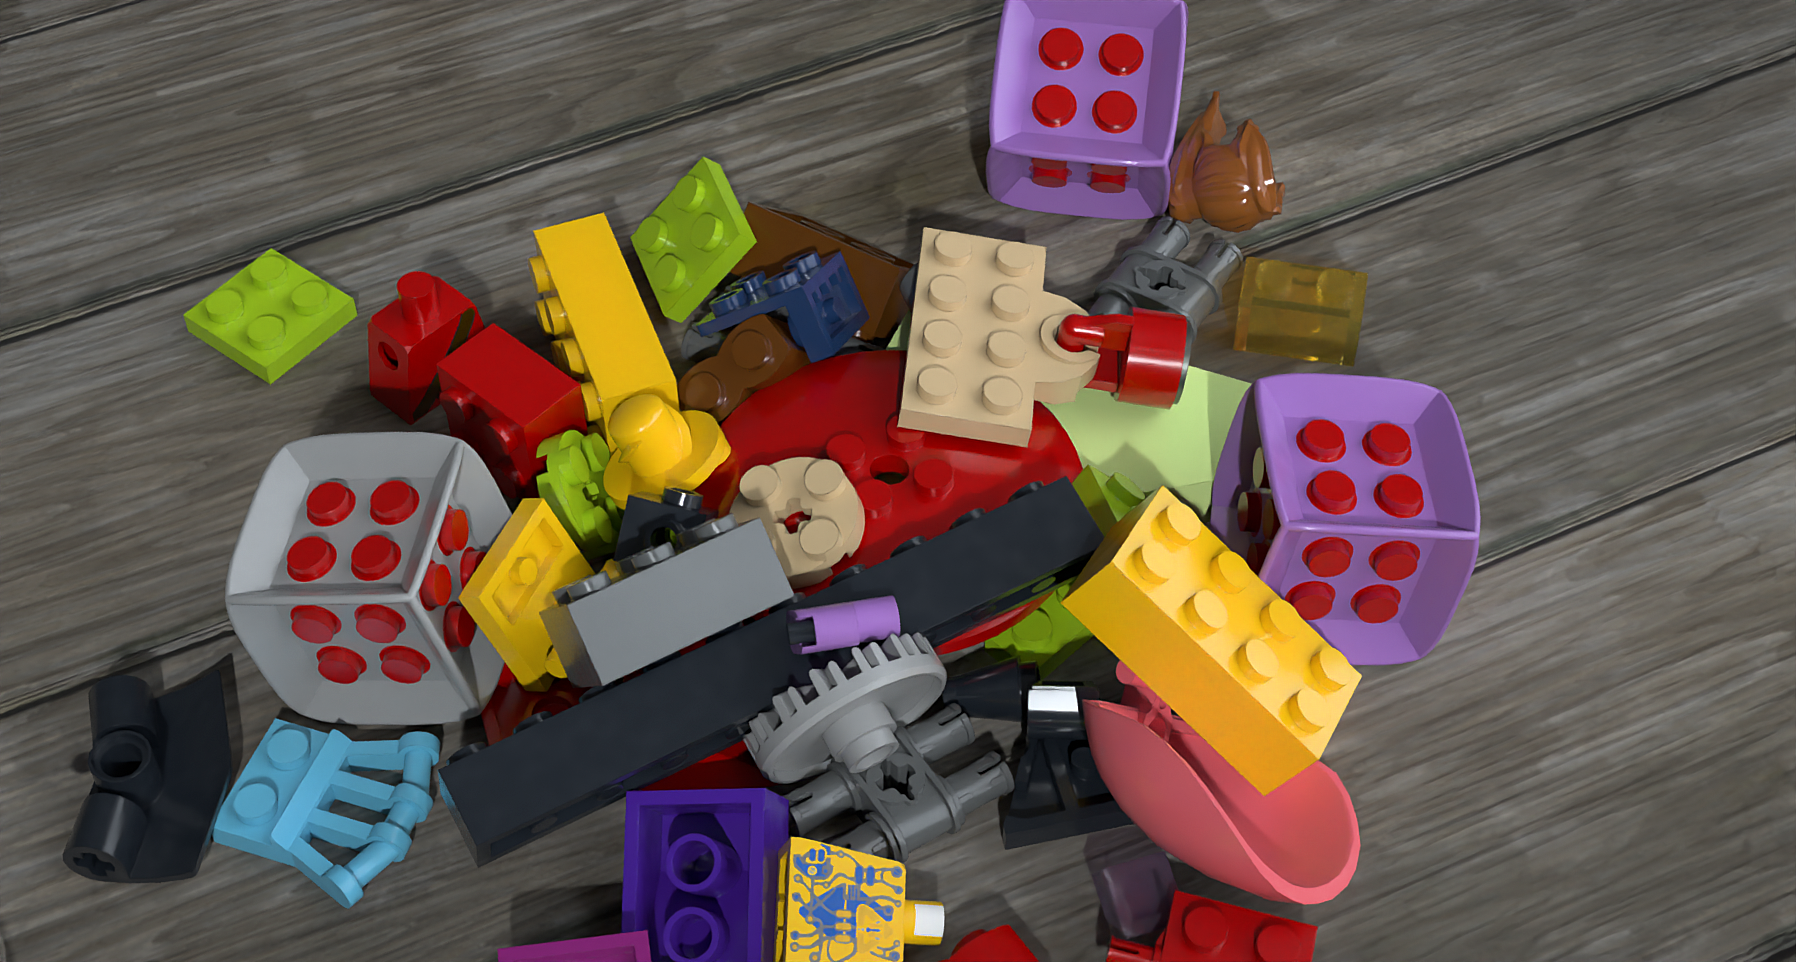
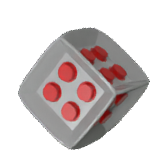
M367 432L318 435L289 442L277 451L262 474L237 537L229 562L225 584V603L228 617L242 645L266 681L291 709L303 716L323 722L354 725H429L458 722L480 715L490 701L499 682L505 662L458 597L511 518L512 513L483 460L466 442L455 437L427 432Z

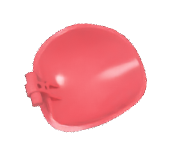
M1121 660L1116 667L1117 679L1125 684L1121 703L1082 700L1084 723L1091 755L1102 780L1124 813L1157 846L1210 878L1270 901L1304 905L1319 904L1332 900L1348 886L1356 871L1361 846L1358 821L1350 795L1338 774L1321 761H1316L1266 796H1263L1181 717L1171 715V708Z

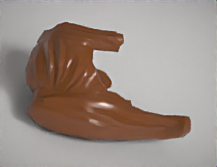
M1214 91L1206 110L1201 112L1195 119L1172 157L1169 167L1171 182L1167 206L1170 217H1173L1176 221L1180 220L1182 223L1191 224L1194 220L1205 219L1212 227L1239 233L1251 230L1260 222L1271 220L1274 215L1282 213L1285 185L1283 182L1276 183L1268 143L1259 132V126L1254 124L1252 119H1246L1243 124L1236 128L1238 132L1230 144L1219 145L1221 138L1226 135L1227 128L1219 111L1220 91Z

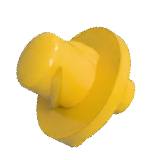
M638 395L622 403L609 419L608 432L618 446V449L612 455L605 468L603 476L604 488L615 505L623 510L626 508L628 495L641 491L661 496L665 486L693 491L708 478L718 465L728 458L731 453V447L716 420L708 413L696 410L677 412L656 395Z

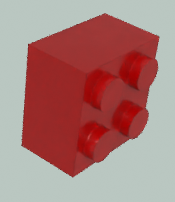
M492 323L436 364L442 391L439 395V400L447 415L450 436L463 440L475 450L485 463L498 488L510 498L519 497L521 500L540 498L536 476L548 471L547 455L536 458L539 444L544 439L569 430H576L584 436L588 435L581 384L495 323Z

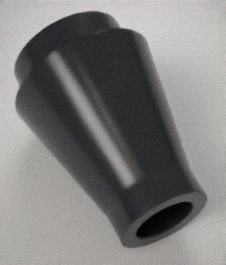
M1018 655L958 676L947 677L946 685L942 691L944 708L951 703H956L961 707V713L955 717L966 713L970 718L1027 723V683H1031V680H1041L1037 660L1021 662Z

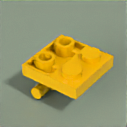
M522 499L458 599L526 691L547 692L556 677L567 678V675L539 612L557 604L552 591L590 574L593 576L595 572L545 499ZM613 559L608 560L600 571L606 570L610 579L620 575L615 565L616 561H613Z

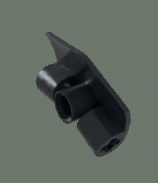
M215 670L180 690L158 698H154L147 682L136 676L117 675L102 679L93 685L88 693L93 748L89 752L88 766L94 778V783L89 796L83 801L62 854L63 861L75 873L103 882L161 883L193 878L200 869L233 771L220 671Z

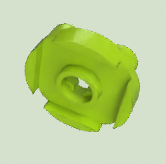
M569 430L544 439L539 444L536 458L547 455L548 472L536 476L540 498L545 499L573 542L576 541L580 548L583 549L581 553L586 561L615 552L625 510L615 505L604 488V471L611 458L606 442L598 433L584 436L576 430Z

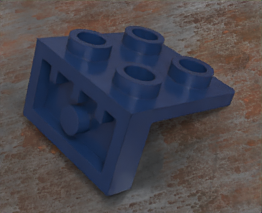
M815 250L783 264V272L768 279L764 271H758L735 281L730 285L731 292L709 303L712 312L696 325L700 336L704 337L744 322L753 316L765 314L786 306L789 313L788 326L795 342L800 347L805 348L810 362L814 363L833 356L866 323L870 316L841 251L820 259Z

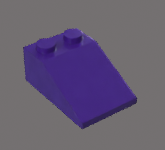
M766 788L626 791L621 933L648 930L651 962H772L778 850L788 841L789 800Z

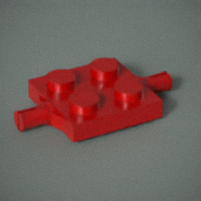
M1175 890L1170 901L1165 929L1157 939L1154 947L1111 935L1105 962H1312L1318 926Z

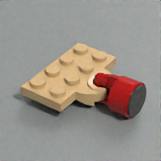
M924 227L919 251L897 427L1027 447L1032 430L1034 400L1054 405L1075 402L1077 393L1083 387L1114 392V400L1117 402L1170 410L1173 404H1178L1185 385L1192 342L1191 323L1187 322L1185 315L1132 306L1129 308L1127 315L1106 314L1089 316L1084 309L1069 299L1043 291L1047 247Z

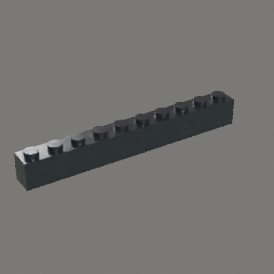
M1067 476L1045 486L1042 481L1029 483L1009 497L1007 504L988 513L983 508L971 510L956 519L950 525L949 531L928 541L925 536L911 538L896 547L891 552L889 559L868 569L865 564L851 566L836 575L830 581V587L808 597L803 592L794 593L795 596L772 606L768 611V616L746 626L741 621L710 635L706 639V645L684 655H681L679 651L646 665L642 670L643 674L620 685L616 681H612L604 686L593 687L579 698V704L554 716L550 711L534 714L520 722L513 729V735L488 747L485 742H477L458 750L448 758L447 766L438 769L440 794L479 868L625 798L626 791H639L743 741L744 735L752 732L749 721L758 717L759 713L775 708L772 700L774 696L788 691L789 687L799 688L813 684L809 676L810 670L825 669L830 661H834L842 671L853 659V647H857L862 651L872 642L877 643L881 647L886 641L884 639L859 643L858 646L807 654H794L787 638V611L893 595L900 618L899 637L906 633L913 636L919 632L922 637L928 639L934 649L1075 581L1105 537Z

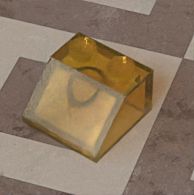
M1247 257L1239 298L1233 350L1354 367L1363 318L1368 273Z

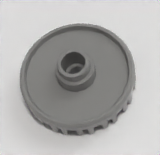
M919 632L913 636L906 633L899 638L895 634H891L881 647L875 642L870 643L862 651L857 647H853V659L842 671L836 662L830 661L825 669L810 670L809 676L813 682L812 685L799 688L789 687L788 691L774 696L772 700L775 708L759 713L758 717L749 721L752 732L745 734L743 739L762 776L778 784L807 780L827 773L826 768L831 763L832 758L836 762H844L850 773H859L879 764L892 755L899 747V743L893 734L896 728L901 726L905 729L918 719L938 699L946 685V669L928 639L922 637Z

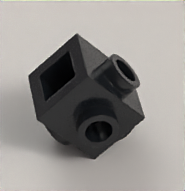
M665 486L662 496L645 491L628 495L613 561L618 562L652 546L656 547L669 541L673 549L676 550L682 547L677 537L679 533L708 520L718 519L720 510L701 506L704 495L676 487ZM670 530H672L676 535V544L672 541L670 537Z

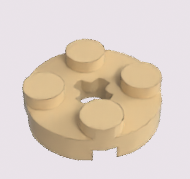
M810 457L789 458L773 463L770 466H755L748 470L741 478L739 484L740 492L734 499L730 513L734 514L738 524L760 517L791 589L803 588L822 582L833 574L830 568L832 565L839 562L845 553L850 558L859 547L865 527L864 507L855 488L847 479L838 463L832 460ZM803 511L806 515H812L811 520L800 522L798 532L789 534L783 524L791 514Z

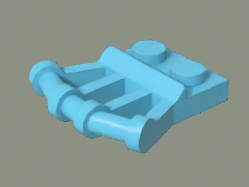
M275 718L221 806L212 831L214 842L296 867L339 904L349 909L364 896L362 888L391 862H401L405 858L412 845V840L409 836L415 823L425 821L433 807V800L429 796L431 767L439 761L440 741L433 734L415 731L403 735L400 740L355 742L336 729H332L328 734ZM403 770L402 784L394 787L351 774V772ZM337 799L388 816L384 822L376 823L373 826L328 811L334 800ZM312 838L360 853L342 867L338 864L333 865L309 844Z

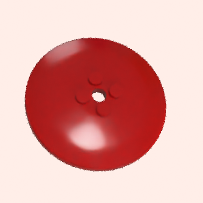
M907 350L857 352L835 356L803 366L783 380L760 389L748 397L720 426L731 447L730 455L714 469L704 482L694 489V492L704 495L701 506L720 510L718 518L730 513L734 499L740 492L739 484L741 478L748 470L755 466H770L778 461L796 457L826 459L838 463L862 501L865 513L864 533L859 547L849 558L847 553H845L839 562L830 567L833 572L831 576L820 583L792 589L793 593L803 592L808 597L830 587V581L840 572L851 566L865 564L868 569L889 559L891 552L896 547L911 538L925 536L928 541L949 531L950 525L956 519L971 510L983 508L988 513L1007 504L1009 497L1029 483L1042 481L1045 486L1067 476L1072 484L1083 471L1074 444L1056 417L1040 401L1035 400L1032 430L1027 447L897 427ZM884 472H896L906 477L900 483L891 485L874 479L877 475ZM803 511L791 514L783 524L789 534L798 532L800 522L811 520L812 515H806ZM1054 591L934 648L937 656L972 647L1003 633L1038 609ZM770 608L750 617L757 621L768 616Z

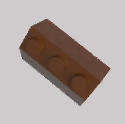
M748 202L744 216L757 242L730 270L731 273L743 278L752 273L764 271L768 279L783 272V264L807 252L816 250L821 259L841 251L870 316L866 323L852 337L873 344L875 337L893 338L909 310L900 293V285L905 275L914 265L913 263L799 213Z

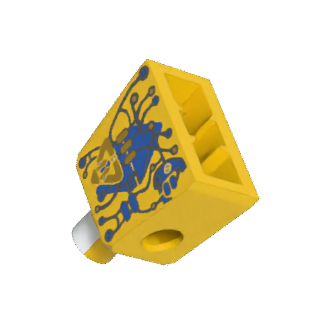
M790 837L778 850L773 962H903L904 944L940 945L944 931V907L942 902L905 899L906 869L905 865L898 861L802 837Z

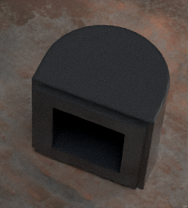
M1031 680V683H1027V739L1088 740L1082 700H1099L1097 685L1093 681Z

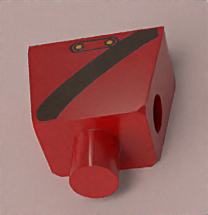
M422 271L409 272L403 275L397 282L399 298L372 315L367 324L371 395L409 425L414 424L441 404L439 395L442 391L436 364L485 329L477 307L469 298L440 277L431 276Z

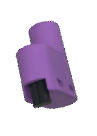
M893 595L790 610L786 612L787 638L794 654H807L858 646L859 643L884 640L891 634L899 637L900 618L897 603Z

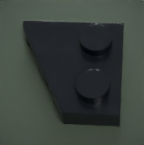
M1026 735V747L1024 755L1020 758L1009 814L1006 815L1003 825V844L1005 850L1134 824L1120 808L1102 780L1091 755L1088 740L1027 739Z

